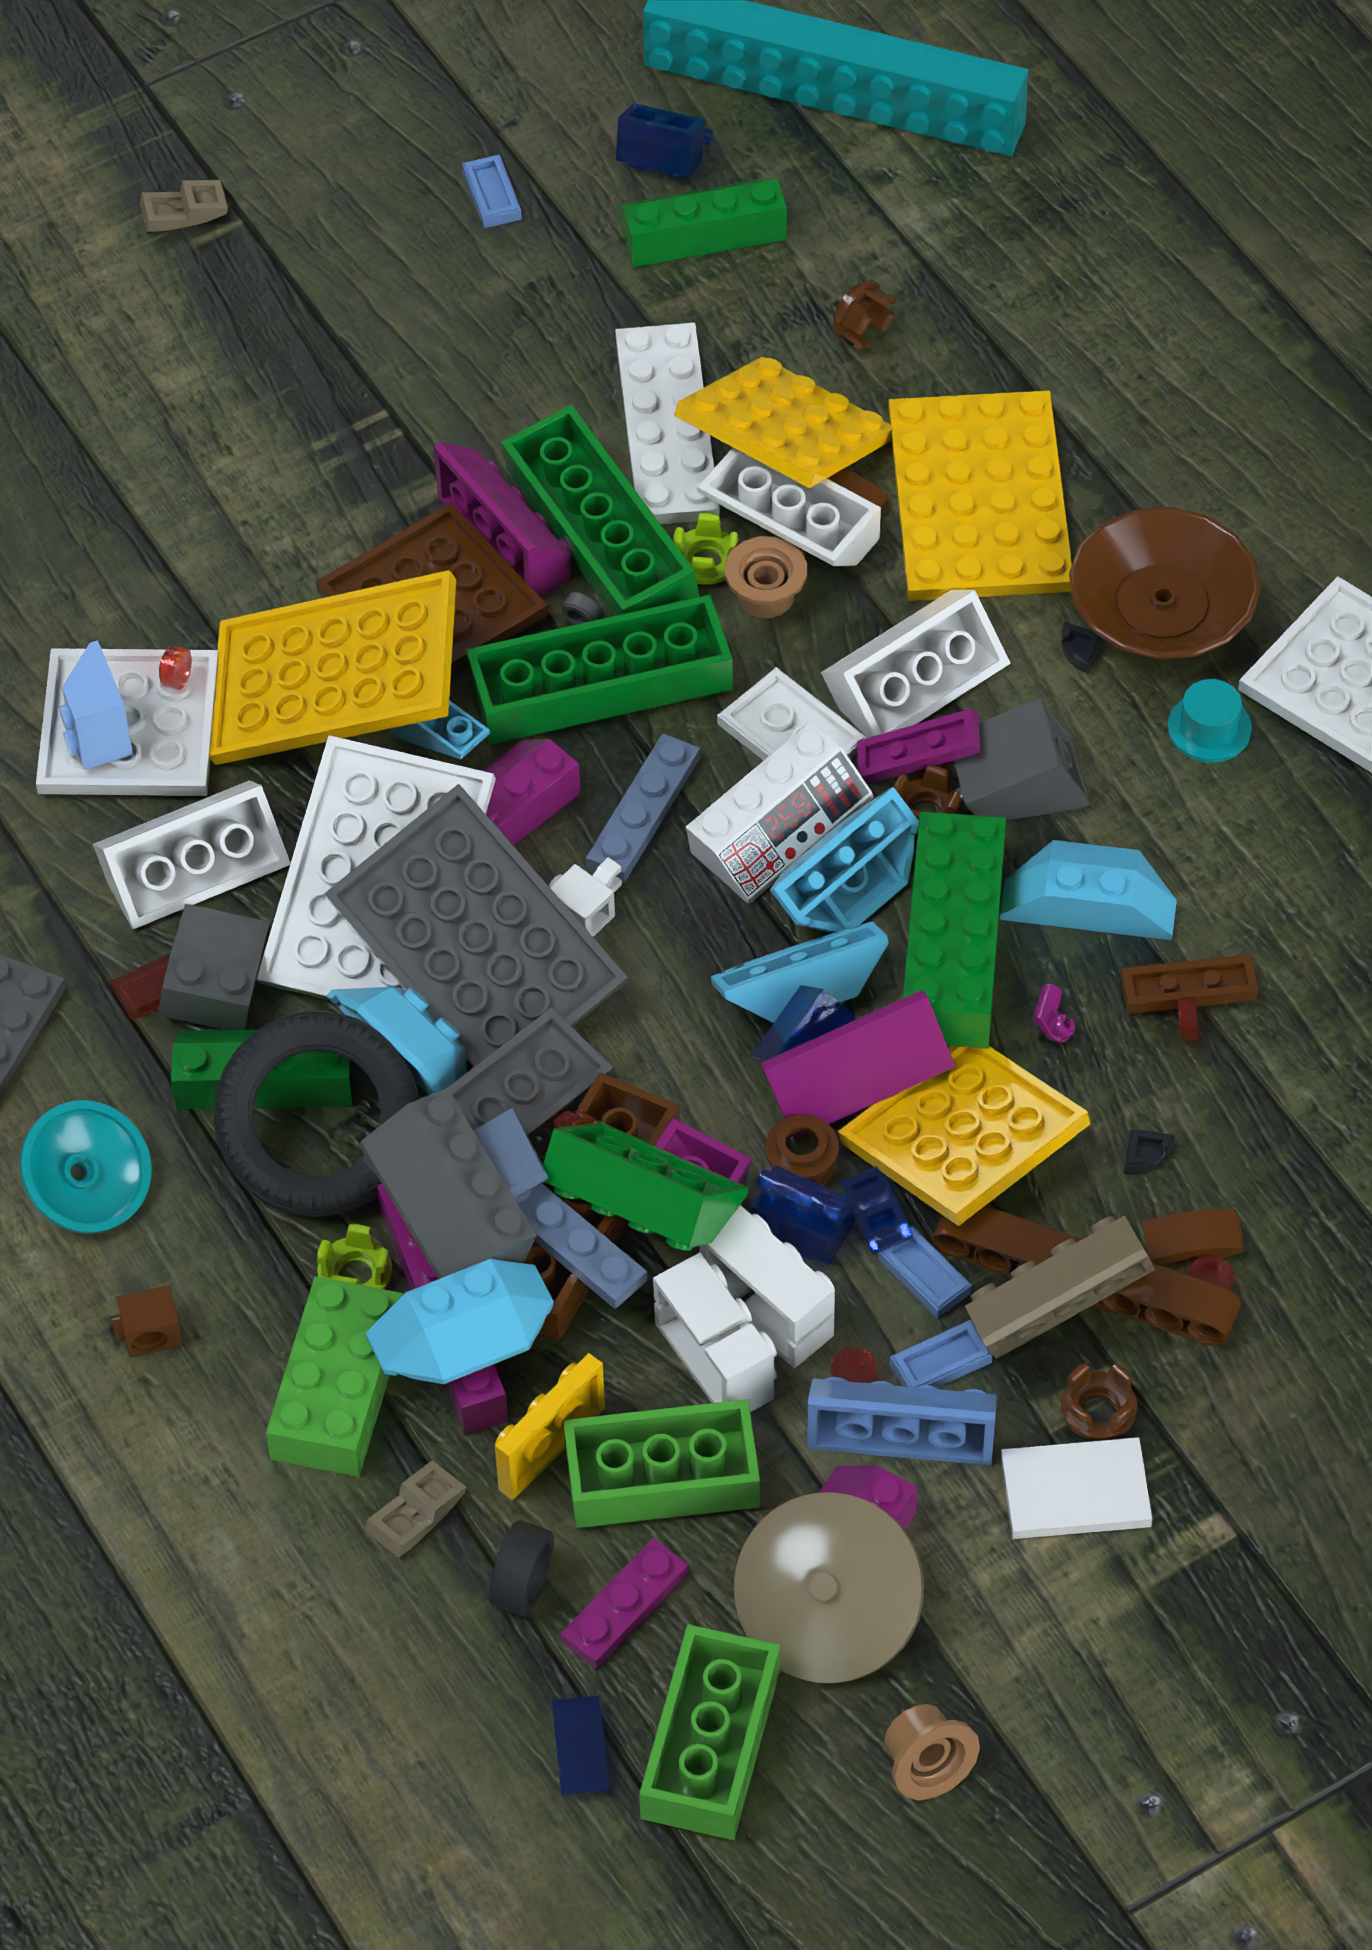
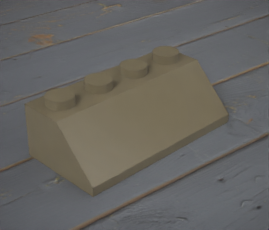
M1114 1215L1102 1219L1090 1228L1093 1234L1079 1242H1076L1075 1238H1070L1055 1246L1050 1251L1053 1256L1038 1265L1034 1260L1029 1261L1011 1272L1013 1279L999 1287L995 1283L988 1284L971 1295L973 1301L965 1305V1308L984 1345L995 1359L1002 1357L1156 1270L1125 1216L1116 1220Z

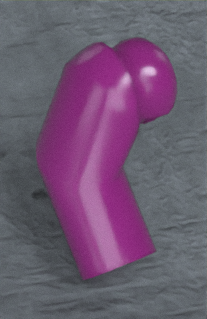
M1045 984L1041 988L1033 1020L1050 1041L1056 1043L1065 1042L1074 1033L1075 1023L1072 1018L1066 1021L1067 1015L1058 1012L1063 994L1062 989L1053 984Z

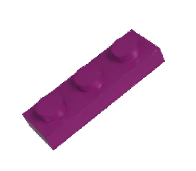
M972 709L859 740L857 741L858 772L868 785L897 777L901 774L927 768L928 765L936 766L979 754V716Z
M652 1538L560 1633L561 1643L597 1670L688 1575L689 1564L655 1538Z

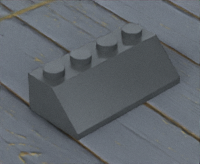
M448 1088L408 1103L360 1142L359 1147L438 1279L488 1259L517 1263L525 1262L537 1235Z

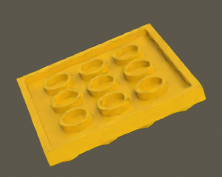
M764 357L758 358L678 401L674 414L677 418L808 488L815 486L892 440L893 430L891 424L883 421L879 414L872 411H864L849 403L845 396L838 393H830L817 386L811 378L796 375L783 368L782 364L777 360Z
M950 1046L948 1049L955 1064L954 1068L873 1104L838 1131L842 1145L957 1226L964 1223L1090 1125L1088 1111L990 1046L989 1049Z

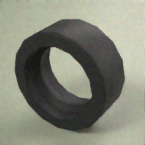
M520 1520L513 1523L502 1543L494 1566L489 1588V1602L491 1606L521 1616H526L531 1612L543 1588L552 1558L554 1535L551 1530Z

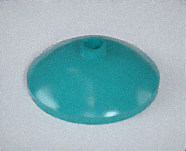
M86 1100L71 1101L50 1109L29 1129L20 1151V1177L30 1202L48 1221L71 1232L93 1234L105 1232L121 1225L136 1213L149 1190L152 1165L149 1150L142 1134L124 1114L100 1102ZM71 1167H77L82 1171V1180H76L72 1177Z

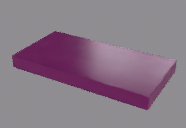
M921 990L761 1063V1066L783 1118L793 1115H811L831 1124L954 1068L955 1064L928 996L924 990ZM808 1133L792 1134V1138L795 1140Z

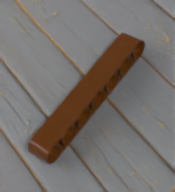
M984 1206L960 1226H957L942 1215L931 1238L932 1244L942 1253L1012 1277L1011 1272L1029 1261L1034 1260L1038 1265L1052 1257L1053 1255L1050 1251L1058 1244L1070 1238H1075L1076 1242L1082 1239L988 1206ZM1152 1263L1156 1270L1092 1305L1205 1345L1222 1346L1227 1341L1240 1309L1241 1300L1236 1294L1224 1287Z

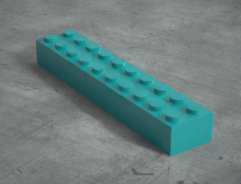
M648 0L643 10L644 66L1008 156L1013 155L1026 124L1029 69L747 0Z

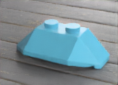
M892 787L844 819L781 873L770 891L796 925L830 933L857 928L908 884L914 852V837L917 834L919 820L895 788Z
M1053 840L1005 879L999 920L1172 940L1177 900L1140 850Z
M868 922L854 929H845L742 963L726 970L724 973L711 976L712 985L726 1000L775 1024L794 1023L801 1020L804 1014L819 1009H835L843 1005L845 1000L857 997L889 942L887 935L874 922Z
M396 987L333 989L326 995L345 1015L357 1018L371 1025L384 1035L404 1057L415 1082L427 1094L431 1095L448 1088L467 1073L466 1048L457 1040L461 1035L460 1032L442 1017L437 1021L426 1010L429 1006L427 1000L413 988L409 987L407 991Z
M488 1259L406 1292L366 1332V1338L384 1374L393 1376L400 1374L416 1380L446 1384L528 1351L542 1328L547 1314L553 1308V1300L535 1265Z

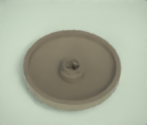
M833 1492L813 1493L797 1497L780 1505L765 1516L753 1529L740 1552L736 1565L734 1599L737 1614L746 1636L780 1645L781 1671L793 1677L815 1683H844L866 1677L878 1671L895 1658L905 1647L917 1626L924 1599L923 1571L912 1540L902 1526L886 1511L867 1500L848 1494Z

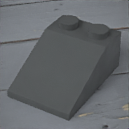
M185 904L168 962L158 1015L224 1030H245L270 922Z

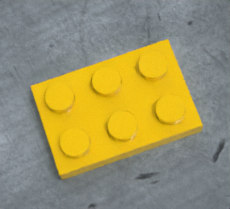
M588 1353L578 1364H570L560 1375L558 1384L547 1395L543 1393L537 1396L530 1404L527 1414L515 1426L511 1424L499 1434L495 1442L498 1488L500 1492L512 1501L565 1449L563 1420L598 1416L605 1409L603 1363L593 1355Z

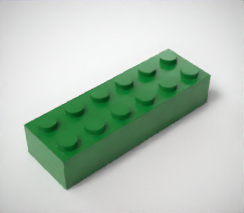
M572 404L501 442L508 473L535 510L543 516L553 535L557 539H563L568 544L573 555L572 561L612 616L700 597L695 570Z
M710 595L466 649L468 681L481 722L490 730V734L486 737L488 745L733 690V659Z
M920 812L903 998L924 990L947 1046L989 1049L1006 818Z

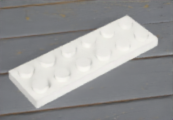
M695 323L615 329L632 479L635 491L660 524L698 521L700 513H712L720 516L719 504L697 492V487L714 469L710 435L674 416L678 401L704 388Z

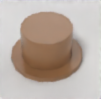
M759 536L745 540L732 549L725 561V579L730 590L737 595L741 608L748 614L758 618H773L782 615L792 606L794 596L801 591L807 580V562L802 552L792 543L778 537Z
M929 1704L917 1705L902 1712L893 1720L886 1731L884 1739L885 1748L894 1760L892 1777L895 1787L906 1798L919 1801L936 1798L957 1786L967 1777L976 1764L980 1750L978 1736L967 1723L947 1720L936 1706Z

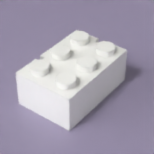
M740 1205L714 1241L709 1244L700 1245V1253L710 1266L715 1264L722 1271L727 1281V1290L734 1299L742 1298L752 1289L756 1292L744 1302L752 1316L751 1323L759 1333H767L777 1353L794 1369L834 1336L835 1289L832 1282L821 1271L814 1272L807 1266L793 1245L788 1242L783 1244L776 1238L762 1217L757 1214L751 1215Z
M698 1253L653 1277L654 1299L656 1301L654 1303L655 1324L711 1403L748 1399L750 1412L772 1401L774 1399V1380L777 1378L774 1369V1357L777 1356L776 1348L767 1333H759L751 1323L752 1316L741 1298L734 1299L727 1290V1281L720 1268L715 1264L710 1266L703 1255Z

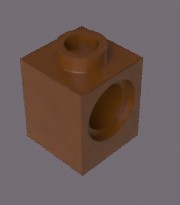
M170 1285L117 1296L120 1314L113 1315L111 1318L117 1343L126 1341L129 1358L183 1346Z

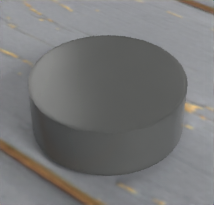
M570 593L561 606L564 617L573 625L603 619L605 616L603 609L598 603L581 593Z

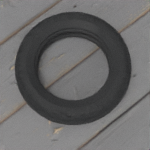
M306 1011L290 1014L264 1025L251 1034L236 1049L226 1064L217 1086L214 1100V1128L219 1149L227 1166L236 1179L252 1195L264 1203L287 1213L323 1217L346 1213L378 1197L377 1185L381 1184L377 1175L362 1161L363 1156L347 1169L325 1176L301 1175L277 1164L262 1148L254 1125L255 1101L266 1077L283 1061L298 1054L321 1051L341 1055L361 1067L375 1085L381 1108L379 1126L408 1103L418 1100L419 1094L415 1079L406 1060L378 1030L357 1018L329 1011Z

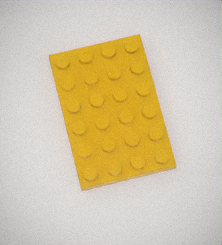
M1050 391L889 399L888 412L891 427H893L891 441L908 601L935 600L950 590H975L978 597L1071 592L1069 572L1072 561Z
M443 571L221 620L209 758L214 765L327 742L329 735L347 738L448 716L456 578L451 571Z

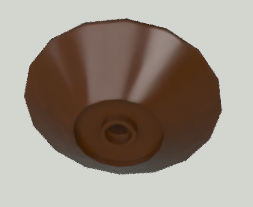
M1174 507L1135 509L1103 522L1079 545L1069 572L1073 605L1090 630L1121 651L1157 660L1197 657L1229 643L1251 621L1261 592L1256 560L1237 534L1207 515Z

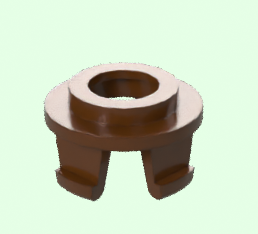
M868 280L863 284L855 285L843 296L835 309L833 333L839 338L845 337L854 343L853 347L858 350L869 348L870 343L863 336L869 325L881 331L887 330L895 315L885 305L895 304L896 298L891 294H885L880 289V285L874 280Z
M928 765L923 779L909 782L908 777L901 774L896 780L895 790L918 820L920 811L913 808L920 803H932L941 810V813L961 814V793L949 786V773L947 770L938 766ZM918 830L914 838H918Z
M793 1115L777 1122L769 1131L765 1141L766 1158L773 1170L771 1178L776 1184L787 1191L793 1187L795 1180H812L814 1186L818 1189L829 1183L835 1174L833 1166L839 1154V1141L833 1128L822 1119L811 1115ZM802 1132L808 1133L810 1141L816 1144L817 1148L810 1154L796 1155L786 1145L790 1142L792 1134Z
M1082 1363L1074 1368L1067 1377L1069 1384L1066 1386L1061 1399V1413L1067 1426L1080 1437L1093 1441L1112 1440L1127 1432L1134 1423L1137 1413V1399L1131 1388V1382L1133 1381L1131 1374L1117 1363L1110 1368L1109 1372H1090V1368L1086 1363ZM1091 1398H1105L1112 1403L1115 1413L1112 1414L1107 1422H1094L1091 1419V1415L1082 1408L1084 1403Z

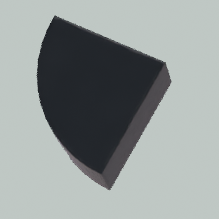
M1064 622L1061 636L1062 651L1066 659L1075 668L1088 674L1103 644V638L1089 629Z
M1130 1129L1124 1174L1136 1175L1147 1173L1163 1164L1173 1149L1175 1135Z

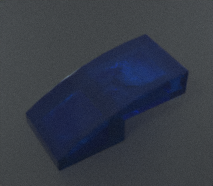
M877 1166L840 1181L845 1197L872 1255L914 1238L886 1175Z
M599 1695L552 1700L561 1796L609 1791Z

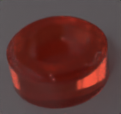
M172 645L163 653L159 665V679L164 687L180 690L185 686L192 667V656L189 649Z
M1196 996L1180 997L1178 999L1180 1037L1183 1041L1199 1040Z
M1213 1255L1202 1256L1196 1259L1189 1268V1276L1224 1287L1230 1291L1232 1290L1234 1272L1231 1265L1223 1258Z
M850 1347L839 1351L832 1359L831 1377H840L848 1382L872 1383L876 1381V1361L868 1351L857 1347Z

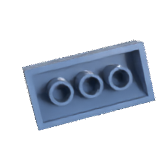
M840 1377L812 1379L808 1398L807 1449L991 1466L997 1395L986 1394L978 1389L950 1391L940 1390L932 1385L905 1387L894 1386L886 1381H875L872 1383L848 1382Z

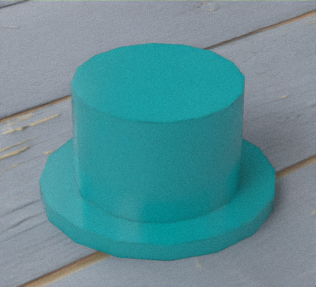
M1216 679L1201 680L1192 684L1186 690L1184 698L1171 710L1167 723L1169 739L1176 749L1192 760L1205 763L1224 762L1238 756L1248 745L1252 733L1250 715L1242 706L1240 694L1235 687L1225 681Z

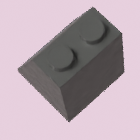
M1041 697L979 723L980 753L948 762L953 775L959 778L961 787L957 788L956 791L961 793L960 805L964 812L971 811L975 816L1004 817L1007 821L1083 809L1090 806L1072 738Z

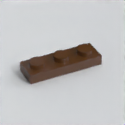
M1251 954L1121 968L1120 978L1127 1014L1255 1001L1258 999L1259 990Z

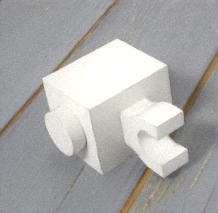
M608 857L591 876L574 864L564 875H557L549 884L551 890L593 937L615 917L614 892L622 886V880L616 877L621 872V866Z

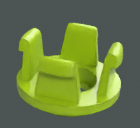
M700 513L696 529L684 533L683 528L677 527L674 532L673 542L695 570L697 584L709 585L726 580L725 561L732 549L739 545V538L737 532H731L729 535L722 531L719 515ZM701 551H711L720 557L721 563L715 566L713 558L693 556Z
M349 1224L346 1238L340 1239L333 1244L328 1240H322L318 1248V1277L384 1290L388 1287L392 1278V1262L389 1251L374 1241L370 1227L360 1224ZM352 1262H361L371 1269L372 1278L366 1283L361 1284L359 1279L339 1276V1273L345 1265Z

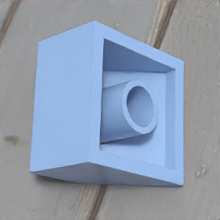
M98 640L91 642L62 686L65 705L58 707L66 730L63 732L68 751L71 756L78 754L84 770L133 755L124 702Z

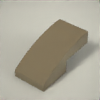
M221 180L182 181L180 192H142L139 203L146 232L174 230L198 225L227 214L228 210Z
M432 1460L401 1483L399 1496L367 1519L365 1531L400 1558L423 1539L448 1514L465 1494L466 1486Z

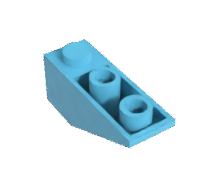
M450 700L448 716L387 729L402 741L458 759H462L490 734V730Z

